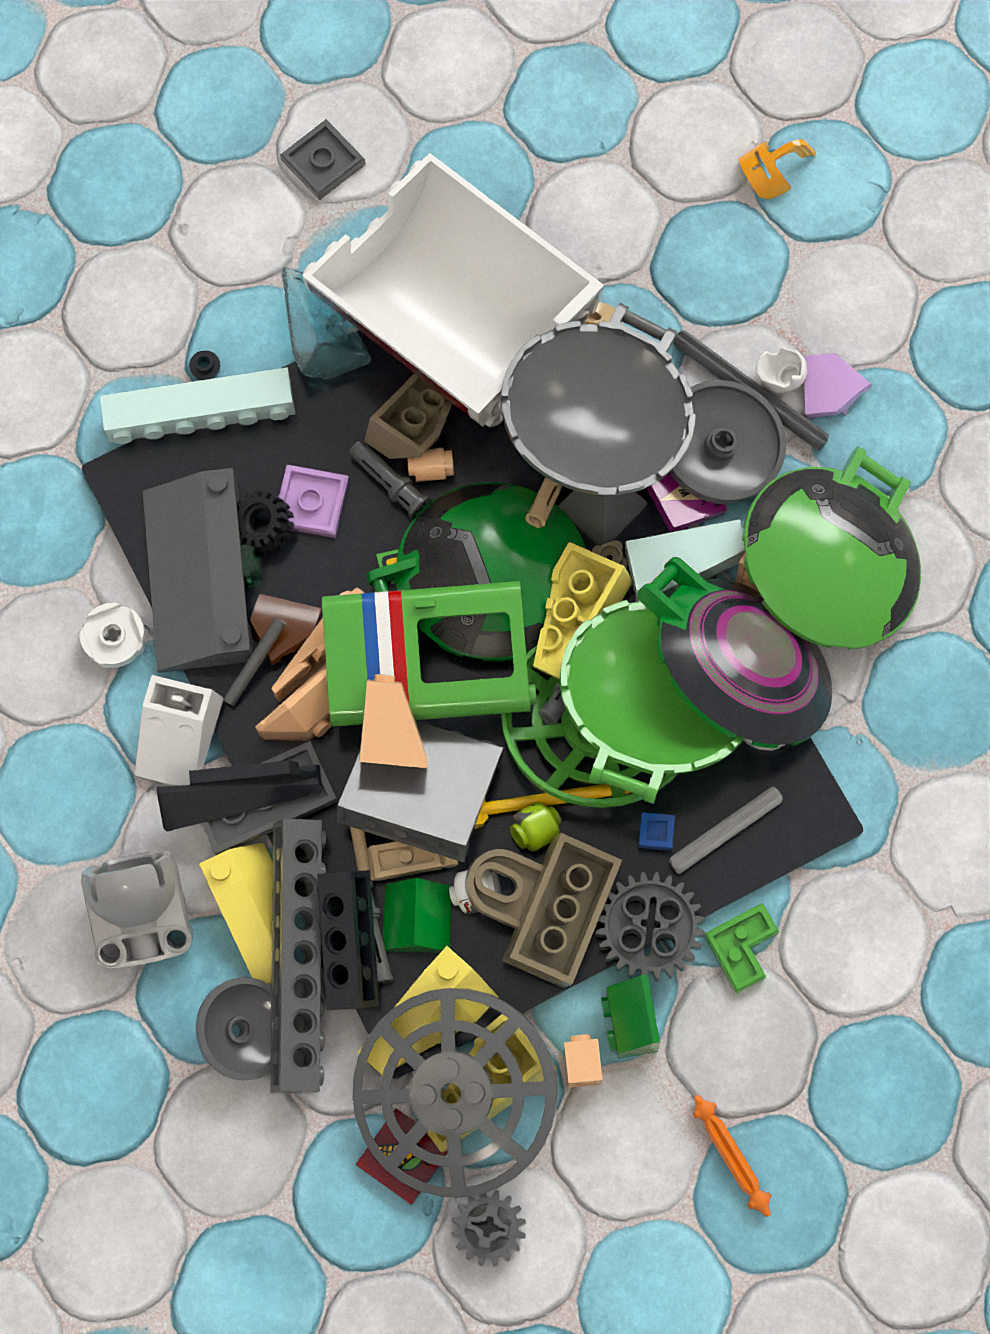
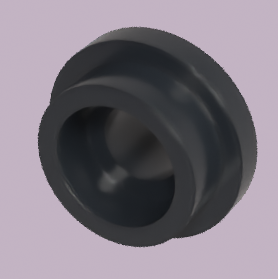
M207 350L195 353L189 362L190 372L198 380L215 378L221 368L218 356ZM203 361L210 362L206 368H201L199 364Z

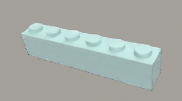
M288 367L100 396L104 432L109 443L115 442L117 444L129 443L132 439L143 437L158 439L164 434L170 433L190 434L196 429L202 428L217 430L235 423L250 425L256 423L257 420L268 418L283 420L289 415L296 414Z

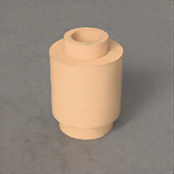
M444 447L428 449L421 457L408 458L409 476H415L416 482L444 480L446 476H453L452 450L444 451Z

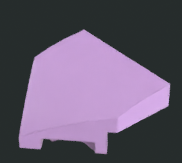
M837 354L804 356L808 372L804 381L805 415L808 419L839 415L841 412L846 416L849 412L848 408L855 400L872 387L870 382Z

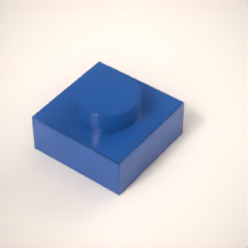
M642 812L639 848L672 851L675 815Z

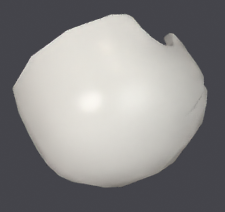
M781 347L780 351L774 354L767 351L764 352L756 363V375L766 389L775 394H785L799 388L804 383L808 373L807 362L798 351Z

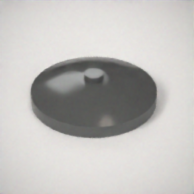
M711 380L692 386V403L694 414H696L695 428L685 455L670 472V475L688 493L711 503L736 504L756 497L766 485L777 477L784 463L786 435L779 415L761 394L743 384L727 380Z

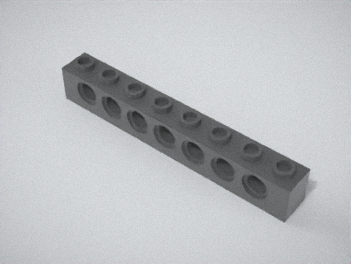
M283 818L273 823L270 1093L320 1092V1086L324 1082V1068L320 1065V1052L323 1051L325 1042L324 1033L320 1031V1017H323L325 1010L324 999L320 997L321 984L324 981V966L321 963L322 937L319 927L320 907L317 895V874L326 873L325 864L321 863L322 850L326 843V833L322 830V820ZM296 847L301 848L305 852L306 860L304 863L296 859ZM296 880L302 882L305 886L304 897L299 896L295 891ZM296 914H300L305 920L303 931L298 929L294 923ZM296 947L300 948L305 954L303 964H299L294 958ZM296 981H299L304 986L305 993L302 998L297 997L294 993ZM296 1015H299L304 1021V1029L301 1033L293 1025ZM296 1049L300 1050L304 1056V1062L301 1067H298L293 1061V1054Z

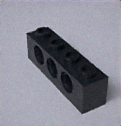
M370 870L317 874V895L320 907L319 927L323 951L321 959L324 966L326 1010L360 1009L379 1006Z

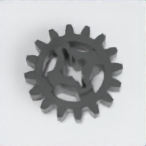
M495 1190L492 1197H487L486 1193L481 1194L478 1200H475L473 1196H469L468 1201L470 1204L467 1207L461 1204L457 1206L462 1216L452 1217V1222L459 1225V1229L451 1232L452 1237H461L462 1240L457 1244L456 1248L458 1251L465 1248L469 1250L466 1254L468 1261L474 1256H478V1264L482 1267L486 1259H491V1263L496 1267L498 1265V1257L501 1256L509 1262L511 1259L508 1252L511 1249L516 1252L521 1250L519 1245L515 1243L516 1240L526 1238V1234L519 1231V1227L526 1224V1219H517L516 1217L522 1210L520 1205L511 1208L509 1205L511 1204L512 1197L508 1195L503 1201L500 1200L499 1190ZM487 1205L486 1211L477 1218L470 1216L478 1207ZM500 1208L507 1212L511 1218L512 1226L502 1223L499 1218ZM488 1219H493L494 1226L505 1232H491L490 1237H484V1231L473 1224H487ZM466 1230L475 1232L478 1236V1249L469 1242ZM498 1240H509L499 1250L490 1252L492 1244Z

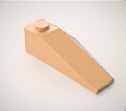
M357 587L351 592L345 591L340 595L360 594L364 592H362ZM323 618L271 688L278 702L297 690L326 664Z

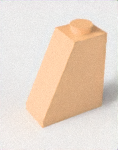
M375 674L374 680H367L360 762L427 768L428 757L402 682H395V676Z

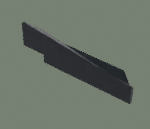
M279 761L190 770V785L157 787V797L163 828L169 832L320 793L322 791L321 767L317 764L299 767V763L296 761Z

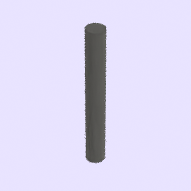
M275 617L225 695L224 701L232 706L236 704L286 626L284 621Z

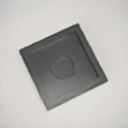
M327 119L280 154L282 162L318 200H321L366 164L361 154Z

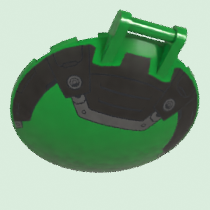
M474 483L453 489L424 507L413 519L401 540L397 562L368 572L366 577L369 585L374 587L375 592L388 591L386 583L391 581L395 582L397 591L520 581L527 655L531 649L538 645L540 630L544 626L547 612L545 607L547 598H550L553 584L551 578L554 567L569 542L584 549L586 548L572 520L555 503L544 527L537 528L527 523L525 518L537 496V492L508 483ZM506 613L422 619L417 624V628L422 634L425 633L429 638L438 643L440 648L457 656L463 657L464 655L483 659L482 662L513 661L510 618Z

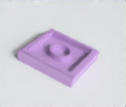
M287 465L279 497L289 504L291 508L288 510L293 512L294 518L288 519L294 523V527L287 529L336 538L349 484V476Z

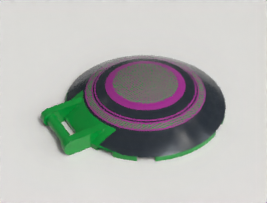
M679 557L670 558L665 563L664 570L651 583L644 584L638 590L637 596L640 602L658 617L659 637L656 640L657 650L661 663L667 664L673 676L670 680L672 686L685 703L712 727L731 738H735L738 735L752 740L753 746L777 748L782 744L794 746L806 741L824 724L832 704V682L824 656L818 645L800 638L781 625L762 604L764 599L758 590L729 580L703 579ZM673 580L680 587L668 598L661 591Z

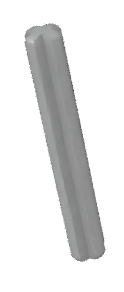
M774 786L768 788L671 856L669 859L671 867L678 874L684 872L779 805L783 800L781 793Z

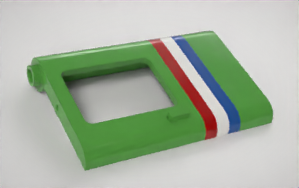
M520 581L322 596L331 727L363 724L367 680H374L375 674L395 676V682H402L415 720L531 711V704H537L535 684L529 685ZM506 613L509 616L514 673L511 677L441 683H424L421 680L417 624L420 620Z

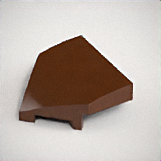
M259 594L250 619L253 639L260 642L275 617L286 623V626L267 654V659L271 665L281 662V657L300 650L321 619L322 608Z

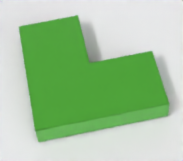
M761 903L705 933L704 937L736 994L766 979V975L751 948L777 935L779 930L766 907Z

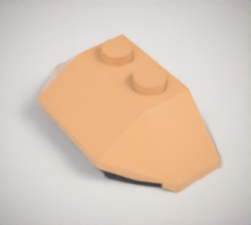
M326 664L255 726L263 740L310 741L315 735L320 737L331 727Z

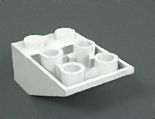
M152 675L142 706L135 776L173 786L190 785L189 771L203 769L224 698L211 689Z

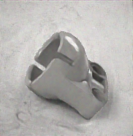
M150 851L118 857L103 862L102 867L91 866L82 872L81 886L96 949L95 958L101 967L106 969L132 967L168 959L183 954L189 949L193 939V929L189 921L177 862L170 851L160 853ZM173 930H181L185 933L187 939L183 943L176 944L170 940L168 934ZM114 944L119 948L120 954L116 957H109L104 953L103 946Z

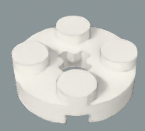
M106 603L96 607L88 614L83 628L81 627L80 642L87 656L100 667L117 668L125 666L143 653L146 630L136 611L121 606L118 603ZM112 628L116 632L121 631V636L118 637L116 642L105 640V637L109 635L108 630Z

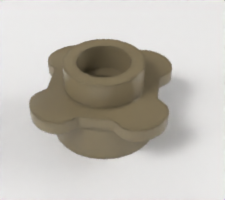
M617 540L604 543L601 546L597 545L592 549L593 553L605 558L610 555L613 557L611 561L623 565L625 568L628 566L627 559L623 557V545Z

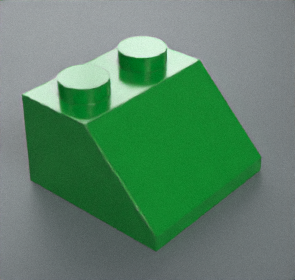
M648 974L606 987L607 997H601L604 1018H611L613 1030L607 1031L610 1051L616 1050L618 1059L657 1053L660 1038Z

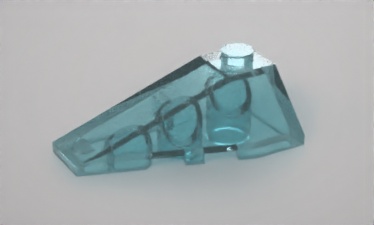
M284 266L281 274L291 347L301 373L308 377L315 376L328 380L369 364L371 357L362 338L357 332L350 333L343 325L346 319L307 289L303 282V272Z

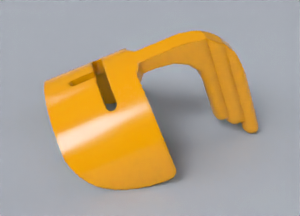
M805 140L790 141L772 153L768 151L769 145L764 141L738 158L743 172L759 197L771 199L791 189L790 184L777 168L776 160L789 153H796L800 158L810 155L816 156V151ZM756 155H760L766 169L771 175L770 179L767 177L766 173L764 172L761 166L754 170L755 167L760 165V162Z

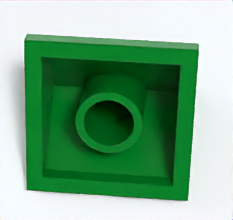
M419 878L385 884L383 943L386 952L441 953L446 946L450 948L452 901L449 888L451 885Z

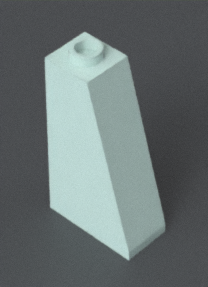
M740 519L626 541L625 554L630 577L633 580L632 585L636 602H640L637 596L638 590L644 584L651 583L664 570L665 563L672 557L681 558L703 579H708L738 564L745 554ZM672 580L661 592L669 598L680 586Z

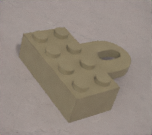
M560 833L552 838L542 865L504 849L491 850L482 854L474 860L467 871L465 890L470 903L477 911L515 928L502 959L503 962L565 988L571 986L574 982L622 860ZM487 870H491L509 878L514 884L513 893L510 896H504L486 888L482 883V874Z

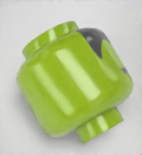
M535 802L513 816L510 832L520 848H527L535 852L551 843L552 838L559 834L558 825L561 823V818L554 807H547L543 803Z

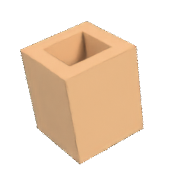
M588 1034L571 1036L570 1042H564L568 1088L601 1085L603 1079L598 1039H591Z

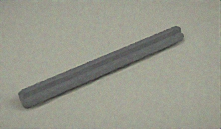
M681 330L676 335L673 344L719 379L743 384L761 394L776 410L782 424L816 450H821L826 445L829 435L687 331Z

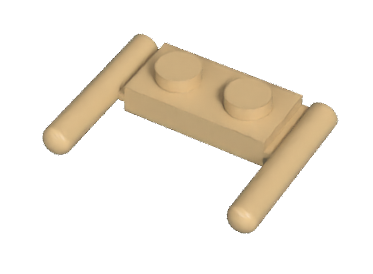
M350 827L357 870H370L371 881H381L458 865L457 860L397 841L367 848L364 831Z

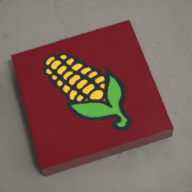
M397 1108L394 1109L397 1122L403 1132L407 1134L416 1122ZM385 1122L374 1140L379 1149L388 1157L399 1142ZM427 1133L417 1143L419 1147L431 1153L442 1156L448 1155V1150L444 1153L440 1152ZM368 1147L355 1164L411 1206L421 1193L402 1183L386 1171L372 1155ZM409 1153L398 1168L407 1175L428 1183L439 1166L427 1163Z

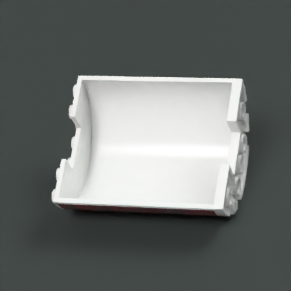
M431 153L422 161H416L410 168L408 175L401 181L397 180L392 184L388 191V211L381 218H375L360 238H354L350 242V237L345 234L338 242H332L327 247L324 255L316 263H310L303 272V282L307 289L470 418L474 419L481 426L486 424L488 427L499 425L503 420L501 411L502 384L506 371L516 353L537 334L540 336L549 332L556 325L573 321H580V324H585L589 317V312L592 314L596 311L604 288L602 283Z

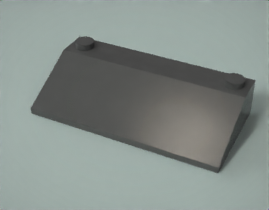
M233 468L198 472L143 491L158 673L245 663L253 653L252 631L247 620L238 511L240 509V506L237 505L239 489Z

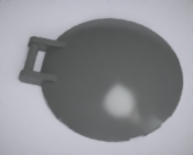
M619 303L609 322L599 321V324H580V321L567 322L554 326L553 330L540 336L538 334L534 336L516 353L506 371L502 384V418L506 431L517 451L535 470L546 478L568 489L587 494L606 496L627 494L642 490L660 481L678 465L685 455L695 428L696 414H694L693 393L685 374H681L672 363V356L668 353L678 331L670 327L666 330L629 311V307L622 303ZM622 322H624V323H626V324H628V325H630V326H632V327H634V328H636V329H638V330H640V331H642V332H644V333L650 335L651 337H653V338H655V339H657V340H659V341H661V342H658V341H656V340H654V339H652V338H650V337H648V336H646V335H644V334H642V333H640V332H638V331H636V330H634V329H632V328H630V327H628V326L622 324Z

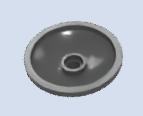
M248 977L231 979L216 986L203 1000L196 1019L197 1043L204 1059L219 1074L241 1081L259 1079L270 1074L271 985ZM234 1025H237L240 1029L238 1036H235L232 1032Z

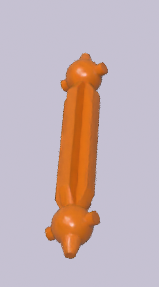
M698 1094L695 1095L694 1101L696 1106L693 1117L705 1122V1130L741 1190L750 1196L749 1203L747 1204L748 1208L760 1211L765 1217L770 1216L769 1204L771 1194L760 1190L756 1175L725 1124L714 1115L717 1108L716 1103L704 1100Z

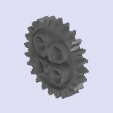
M641 872L640 882H635L634 878L629 875L627 879L628 886L624 887L621 883L617 882L615 887L618 894L615 895L609 892L607 900L610 902V905L604 904L602 912L606 916H600L597 924L605 927L596 931V937L606 938V940L599 944V949H610L606 961L610 962L617 959V972L621 971L625 966L628 967V978L630 979L636 971L641 972V975L653 973L656 982H659L661 972H665L671 979L673 978V967H676L681 972L685 971L683 959L694 962L695 956L690 951L691 949L701 950L702 944L695 940V938H702L705 935L704 930L696 928V926L705 922V917L695 916V913L701 909V904L691 905L690 902L694 897V893L690 892L683 895L684 883L681 882L676 887L671 886L672 876L670 875L666 878L665 882H660L658 872H655L652 880H648L645 872ZM655 898L657 903L654 927L657 928L653 930L650 955L645 956L646 927L644 926L648 921L650 899ZM632 901H638L643 904L645 911L640 915H632L627 911L626 906ZM668 905L673 906L677 909L678 916L673 920L664 919L660 914V909ZM627 934H634L639 937L641 944L636 948L630 949L623 945L622 938ZM662 938H667L673 942L674 949L669 953H662L656 948V942Z

